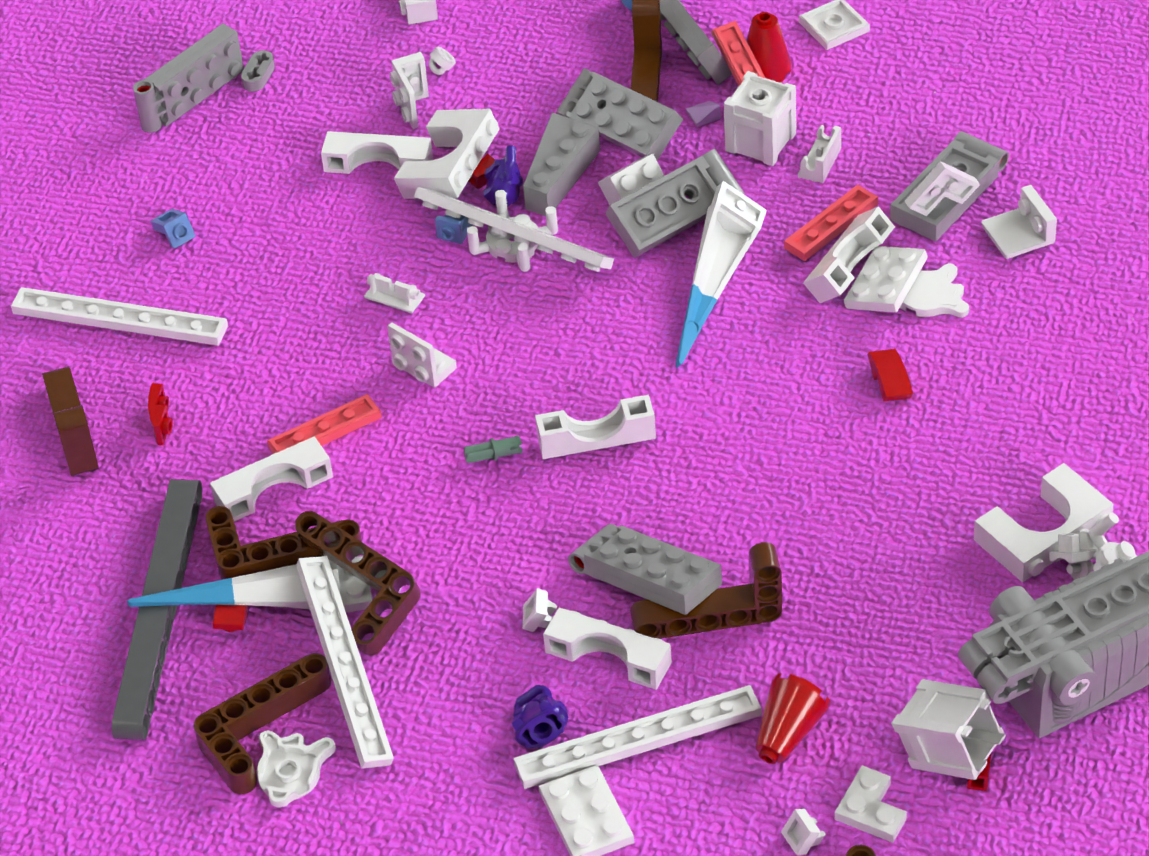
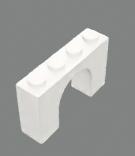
M491 109L436 110L426 126L435 147L457 148L448 155L435 160L404 161L394 177L403 199H418L414 197L417 187L428 188L452 198L459 197L499 131L498 122L495 120Z
M1065 463L1042 477L1040 496L1064 516L1066 522L1061 527L1046 532L1028 530L1020 526L998 506L975 520L974 541L1022 583L1032 576L1039 575L1044 568L1055 562L1050 561L1049 552L1059 550L1058 534H1079V531L1090 530L1109 513L1113 512L1114 504Z

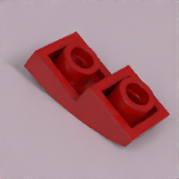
M889 349L868 352L867 355L873 379L878 380L883 402L910 399L913 395L912 387L897 350Z
M152 383L148 396V411L155 440L158 445L163 446L167 434H171L173 420L168 416L169 397L165 396L163 384Z
M216 605L213 629H222L226 632L243 630L248 617V605Z

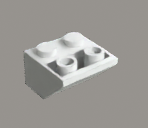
M650 154L598 181V184L609 205L665 175L654 154Z

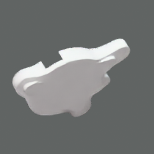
M948 263L934 271H920L900 309L906 311L907 307L914 310L918 317H931L940 314L966 317L969 313V305L961 299L964 294V286L951 283L957 276V267L954 264Z
M267 730L259 735V743L263 749V755L258 763L257 777L262 791L269 797L271 805L285 807L290 802L307 795L314 789L320 778V769L323 762L336 751L335 742L331 738L325 737L311 745H304V738L299 733L281 738L273 731Z

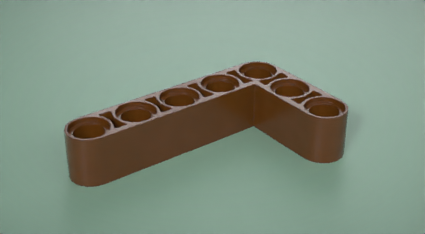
M632 0L634 56L631 90L658 102L662 59L660 0Z
M70 366L42 373L71 476L99 469L85 412L78 397Z
M216 506L206 513L209 537L221 580L295 565L299 558L323 556L307 546L298 532L241 546L230 509L224 506ZM349 519L333 522L334 525L362 542L360 527L357 522ZM316 527L307 529L306 533L314 531ZM340 540L333 541L329 548L337 546Z
M313 511L301 513L295 521V528L303 542L378 591V594L352 627V633L360 651L367 655L378 653L419 601L421 595L419 586L409 572ZM317 525L314 531L306 533L309 527ZM340 540L337 546L329 548L333 541ZM363 555L359 562L352 563L356 556ZM387 570L384 576L375 578L379 571ZM410 585L409 590L404 593H398L401 587ZM392 609L388 616L380 617L384 610ZM374 633L370 640L362 641L366 634Z
M761 542L751 547L749 550V584L718 588L686 615L648 599L634 603L630 608L634 631L651 638L663 639L775 621L782 615V572L775 546L772 543Z
M318 653L306 655L200 714L195 719L193 727L199 749L234 793H249L257 785L253 761L238 740L329 689L331 677L326 657Z

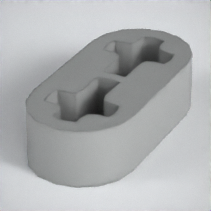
M261 50L251 56L241 74L245 90L255 92L264 88L275 69L274 57L271 52Z

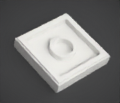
M834 0L799 15V23L826 50L870 32V24L845 0Z

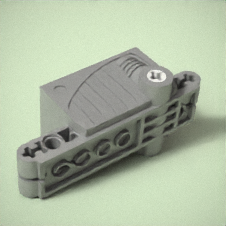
M1149 551L1127 562H1123L1118 558L1113 563L1107 564L1097 571H1092L1082 578L1079 577L1067 585H1062L1057 590L1043 594L1042 597L1035 600L1022 586H1013L1004 590L990 605L989 614L993 622L988 628L973 634L972 639L966 642L958 653L959 660L978 681L979 685L986 689L992 701L996 704L1009 701L1039 739L1148 686Z

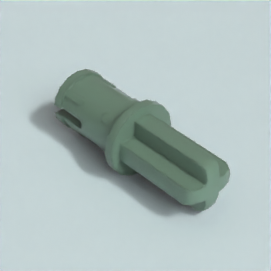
M519 435L500 440L490 438L489 442L465 446V460L468 463L487 459L497 461L498 457L522 454V447H519V445H522Z

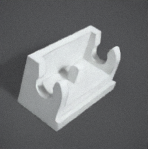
M824 125L819 127L817 139L809 154L804 156L800 163L799 178L824 183L841 150V127L834 126L831 132L832 136H827L824 133Z

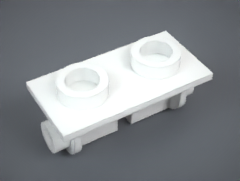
M379 273L370 274L367 278V284L370 285V289L364 295V298L411 314L425 297V294L421 293L415 285H408L399 281L392 283V279L381 276Z

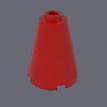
M761 12L752 18L746 41L765 78L780 83L785 80V75L791 72V60L777 17L768 12Z
M778 673L771 681L755 747L759 753V758L769 764L784 762L830 706L828 696L825 701L820 696L822 690L819 687L796 675L789 674L788 678L785 679L780 678L782 673Z

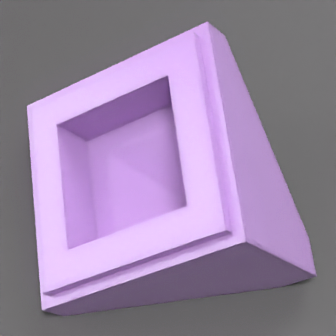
M712 101L686 108V112L696 127L721 119L720 105Z

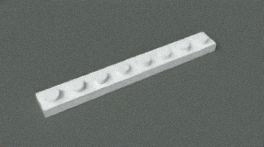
M417 187L414 197L423 200L422 205L434 210H437L438 206L446 209V215L459 219L463 215L469 218L468 223L475 226L483 227L484 224L492 226L491 232L506 236L508 232L515 235L514 240L517 242L526 243L527 245L530 244V241L538 244V250L553 254L555 250L562 253L560 258L574 263L579 259L585 262L584 267L600 272L601 268H612L614 258L437 191Z
M24 287L20 288L11 305L13 314L218 346L228 327L227 319Z
M328 557L299 558L296 568L361 769L390 766L394 757Z
M751 685L515 757L514 765L523 788L527 789L597 764L601 766L762 716V710Z

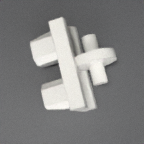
M1089 530L1079 531V534H1058L1059 550L1049 552L1050 561L1065 559L1069 562L1066 570L1074 580L1092 572L1094 564L1090 560L1096 559V557L1093 558V555L1098 549L1089 537Z

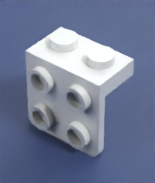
M421 52L391 60L393 71L389 73L392 85L395 87V91L392 92L394 103L396 106H401L403 120L405 123L409 122L413 129L418 128L415 101L429 97L425 58Z

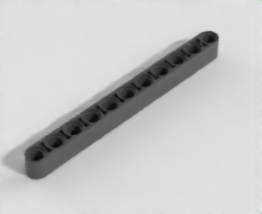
M171 479L169 481L142 596L182 588L202 500L201 480ZM177 605L139 607L112 719V736L114 739L146 740Z

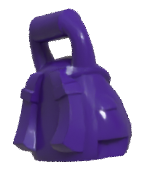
M513 145L506 147L504 158L501 160L495 159V162L485 170L484 176L488 181L486 189L483 190V196L493 205H496L495 192L498 190L506 192L507 207L514 204L519 197L523 178L516 163L517 149Z
M535 685L516 698L512 725L514 727V739L520 745L528 749L536 747L539 749L552 742L565 731V726L568 722L567 708L561 701L553 699L549 688L544 685Z

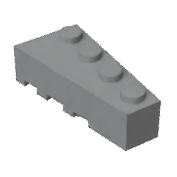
M556 113L551 114L523 185L526 210L546 216L545 210L547 207L553 206L557 208L600 152L598 127Z

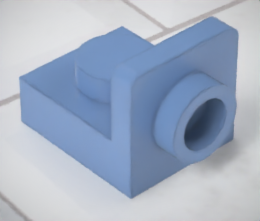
M172 208L150 221L155 231L166 235L170 246L173 248H177L195 237L186 213Z
M449 215L444 217L437 216L435 219L437 238L462 244L467 236V228L473 226V224L468 223L469 218L461 215L460 219Z

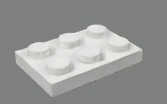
M878 246L873 249L844 299L846 309L897 312L928 258L926 250Z
M598 764L539 785V793L570 856H601L634 844V835Z

